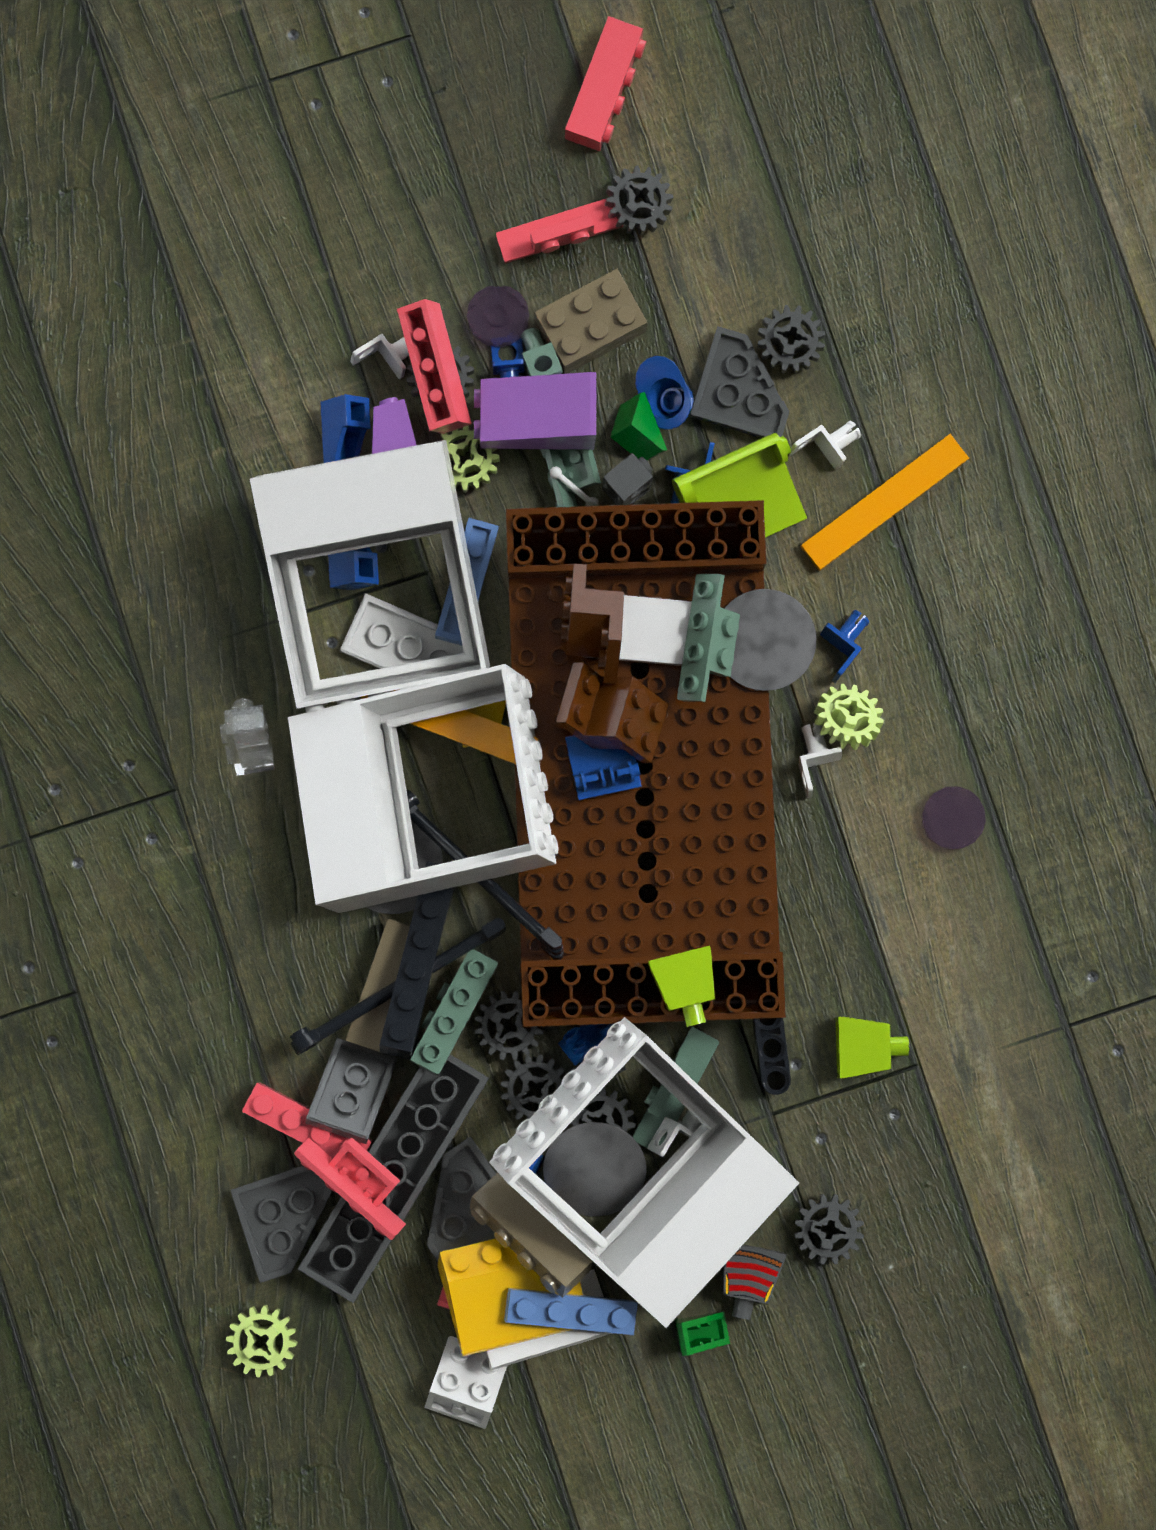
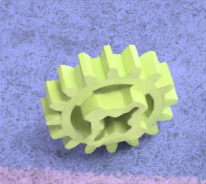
M469 426L463 427V430L460 431L458 429L453 430L450 435L441 433L442 439L447 441L450 460L454 463L453 477L455 487L457 488L458 485H462L463 492L467 493L468 485H473L476 491L480 490V481L489 484L490 478L488 473H497V467L492 463L500 461L498 454H492L497 449H485L487 459L479 455L477 449L480 439H474V430H469ZM466 438V440L462 443L456 445L453 444V442L459 439ZM471 449L472 461L466 460L465 464L461 466L459 455L464 456ZM473 471L479 472L474 476L465 477L466 474L471 473Z
M841 684L838 691L834 687H830L827 694L823 693L814 710V714L818 715L815 725H823L820 734H829L831 736L829 739L830 744L836 740L840 741L841 749H844L847 744H851L853 750H857L860 743L865 747L869 746L871 740H876L884 723V720L880 718L883 709L875 708L878 702L877 698L869 700L867 698L869 691L865 690L859 693L857 692V685H853L851 690H847L845 684Z
M268 1305L262 1307L261 1313H257L254 1306L250 1307L249 1317L241 1312L238 1315L241 1322L240 1325L231 1323L229 1326L235 1331V1334L226 1337V1341L234 1344V1347L230 1348L227 1353H236L238 1357L233 1363L234 1366L243 1363L245 1364L243 1373L247 1374L251 1369H255L256 1377H260L265 1369L269 1376L274 1375V1366L283 1370L286 1367L283 1358L292 1360L294 1354L289 1351V1347H295L298 1343L290 1339V1336L296 1332V1328L288 1329L286 1326L290 1321V1317L288 1316L281 1320L279 1318L280 1309L278 1308L272 1314L268 1313ZM264 1319L274 1324L270 1327L259 1326L254 1320ZM244 1330L248 1339L247 1347L242 1350L241 1334ZM280 1333L283 1336L281 1352H279L276 1346L277 1335ZM255 1334H258L260 1337L266 1334L269 1337V1340L266 1342L269 1348L265 1346L258 1348L255 1345V1342L258 1340ZM254 1355L264 1356L270 1362L259 1363L250 1358Z

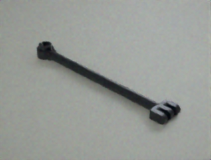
M406 790L411 821L454 861L468 858L455 843L419 811L417 807L420 804L419 800L410 790ZM493 879L477 882L541 942L542 949L553 960H561L564 957L562 939L550 927L545 929Z
M501 918L492 920L482 926V929L436 956L432 974L489 940L490 942L506 931L504 920ZM395 982L320 1027L311 1031L304 1027L293 1033L290 1038L293 1041L291 1046L295 1053L300 1055L308 1051L326 1037L390 1000Z

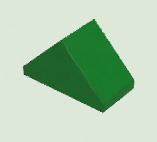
M645 392L639 393L619 406L611 433V438L629 453H633L638 459L643 457L646 461L667 450Z
M724 1311L675 1319L682 1356L730 1344Z

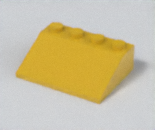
M496 1239L439 1253L437 1266L462 1357L573 1330L506 1323L504 1321L508 1288L549 1292L541 1283V1277L533 1269L527 1270L517 1259V1254L509 1246L505 1248ZM579 1282L567 1294L583 1295L581 1283Z

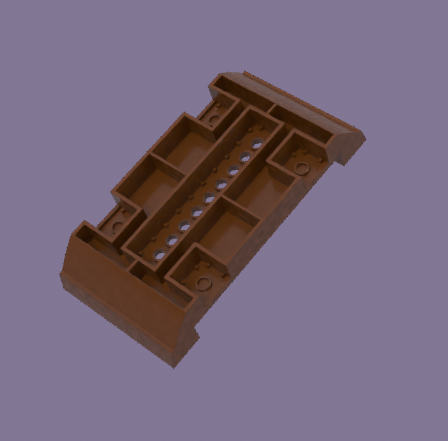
M764 500L506 509L511 666L513 670L524 676L525 679H528L531 685L530 710L532 709L535 712L537 718V728L534 729L535 737L539 739L543 758L539 760L541 772H544L548 783V790L544 791L546 803H549L553 813V822L550 823L551 834L556 837L558 843V854H555L556 864L518 873L519 904L545 929L550 927L561 937L564 957L561 960H553L542 949L541 942L520 923L523 1027L614 1024L621 1021L624 1017L631 1023L685 1021L682 1008L668 1011L650 971L648 961L706 946L711 948L715 999L701 1003L705 1020L786 1018L783 952H780L769 690L751 689L739 684L731 677H720L710 673L705 702L680 701L677 699L682 666L645 663L649 668L648 675L643 679L636 680L668 703L666 717L663 721L658 745L652 759V770L648 774H640L642 787L578 800L565 737L573 736V734L556 722L574 662L585 663L599 675L604 676V670L598 669L599 658L566 655L567 642H561L562 622H569V620H563L562 618L564 598L570 599L571 597L565 596L566 576L573 577L574 564L587 565L585 589L624 592V595L682 601H692L697 574H722L725 577L720 607L725 609L736 597L749 591L764 589V568L766 566ZM619 660L617 677H633L630 668L636 662ZM515 765L517 846L529 844L517 766ZM640 789H648L653 793L654 801L649 806H640L636 802L635 794ZM641 821H649L654 825L655 833L652 837L645 839L637 834L636 827ZM642 853H651L656 858V866L652 870L645 871L638 866V857ZM644 885L654 886L657 890L656 900L651 903L643 902L639 897L640 888Z

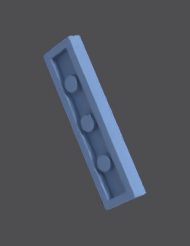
M468 518L464 533L477 600L479 601L499 526ZM449 584L435 638L462 646L451 584Z
M508 1288L504 1321L515 1324L634 1335L638 1302L635 1300L566 1294L562 1298L557 1293Z

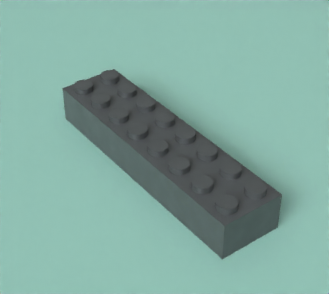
M451 1054L438 1075L422 1067L418 1069L369 1150V1153L400 1180L382 1203L402 1221L405 1220L489 1080V1077ZM341 1197L298 1270L354 1303L392 1240L378 1233L371 1222L362 1214L352 1210L349 1203Z

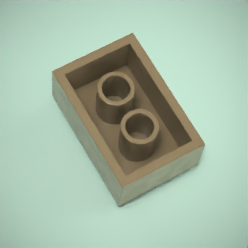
M618 268L535 312V323L546 343L552 342L563 374L574 371L647 331L648 322Z

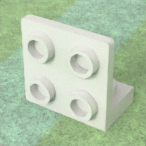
M449 1336L424 1408L486 1429L507 1366L491 1371L485 1351L462 1357L458 1339Z

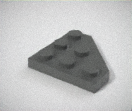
M717 326L690 417L758 438H764L773 433H777L781 437L788 419L789 410L774 387V382L764 364L758 358L748 335Z
M471 1136L443 1156L427 1242L428 1248L437 1261L439 1253L442 1251L495 1238L494 1231L486 1224L481 1225L471 1214L470 1203L472 1196L496 1174Z
M304 1166L230 1190L260 1283L293 1271L332 1193V1190L325 1185L318 1175Z

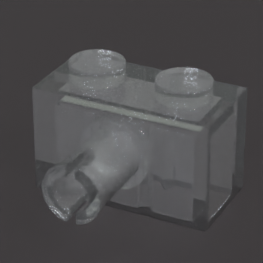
M246 698L235 701L233 704L234 709L224 711L225 724L220 725L222 743L229 744L225 745L228 764L234 763L237 776L275 770L273 745L263 706H254L253 702Z

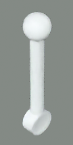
M556 466L550 469V476L564 483L586 502V506H598V499L587 496L562 474V470Z

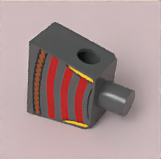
M743 1244L722 1267V1294L735 1297L732 1311L733 1317L751 1320L754 1301L764 1304L769 1303L786 1258L784 1252Z

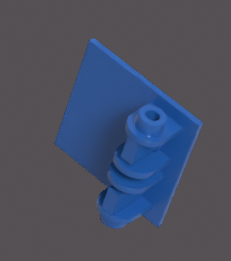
M574 735L565 737L578 800L642 787L638 763L625 750L592 749Z
M613 1024L581 1025L579 1028H572L563 1036V1040L558 1044L571 1062L577 1065L579 1062H583L582 1060L586 1053L592 1047L600 1044L607 1036V1031Z

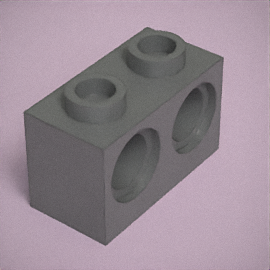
M632 453L603 477L602 490L615 505H633L651 490L653 481L651 473L653 469L643 457L638 459Z

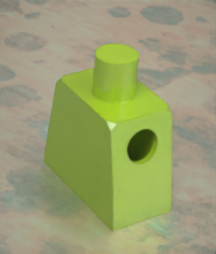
M710 946L648 961L650 971L668 1011L682 1008L687 1027L705 1023L706 1020L701 1003L715 999Z
M835 1017L837 1078H848L891 1069V1056H909L908 1036L890 1037V1024L849 1017Z

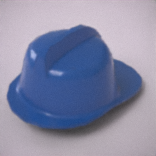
M663 356L647 358L640 365L636 373L635 384L638 394L645 392L659 428L668 430L677 428L686 421L693 407L692 391L673 361Z

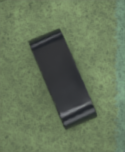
M776 1018L774 1023L769 1026L762 1024L759 1019H752L761 1087L769 1094H782L788 1090L791 1084L783 1018ZM768 1039L777 1041L780 1046L778 1055L773 1058L766 1056L763 1052V1044ZM773 1071L780 1072L784 1078L782 1087L777 1090L771 1089L767 1084V1077Z

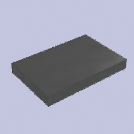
M337 1038L306 1117L305 1124L349 1139L352 1137L355 1141L367 1144L398 1058Z

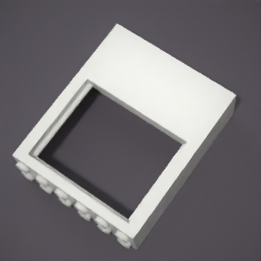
M446 440L250 478L296 708L305 707L306 712L317 711L325 708V705H328L329 702L337 701V705L356 701L361 696L368 695V697H372L393 690L405 689L490 668ZM441 534L464 653L320 680L296 561Z
M502 664L288 717L316 905L342 913L556 864L555 854H558V843L556 837L551 834L550 823L553 822V813L549 803H546L544 791L548 790V783L544 772H541L539 760L543 758L542 748L539 741L534 739L537 718L535 712L532 709L530 710L529 698L532 697V689L528 679H525L524 676L508 665ZM506 700L529 844L419 869L397 726Z
M625 1017L609 1028L607 1036L600 1044L592 1047L586 1053L584 1061L575 1070L568 1072L564 1076L558 1089L541 1101L539 1109L530 1119L524 1120L517 1127L516 1134L507 1143L500 1145L496 1149L493 1158L489 1162L512 1188L665 1328L669 1326L799 1184L781 1164L665 1052ZM633 1056L702 1124L611 1223L599 1233L531 1171L529 1167Z

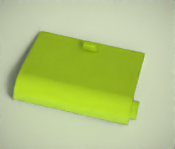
M777 433L768 435L672 479V485L679 503L764 500L765 538L807 519L785 462H788V454L791 453L789 443L784 436L779 437Z

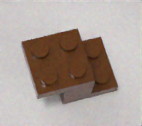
M574 564L573 577L566 576L565 596L571 597L570 599L564 598L562 618L563 620H569V622H562L561 642H567L566 655L599 658L598 669L604 670L603 683L616 684L622 642L624 592L585 589L587 565Z
M574 662L556 722L592 749H623L641 763H652L663 721L666 717L668 703L634 677H617L616 684L603 683L604 676L599 675L585 663Z

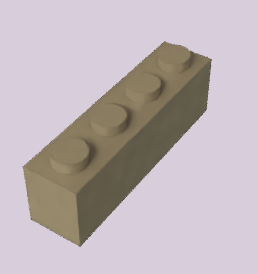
M387 919L359 1003L396 981L410 928L409 925ZM391 999L353 1021L346 1041L380 1052L379 1044Z
M499 1173L495 1174L472 1196L470 1209L474 1219L481 1225L486 1224L494 1231L496 1240L505 1248L509 1246L517 1254V1259L527 1270L533 1269L541 1277V1283L549 1292H556L563 1298L590 1272L593 1261L512 1188Z

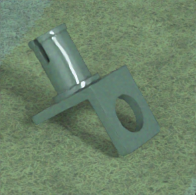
M537 328L525 330L521 334V339L524 342L526 352H523L522 355L528 375L561 374L563 372L552 342L544 345L540 331Z

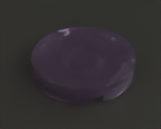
M493 285L485 287L477 292L469 302L467 313L469 329L475 338L485 345L493 347L511 345L521 338V334L527 330L529 322L527 302L518 291L509 286L494 287Z
M958 786L945 787L933 793L925 803L921 815L922 826L927 837L938 846L948 850L963 849L974 843L982 834L986 822L985 809L980 799L970 790Z

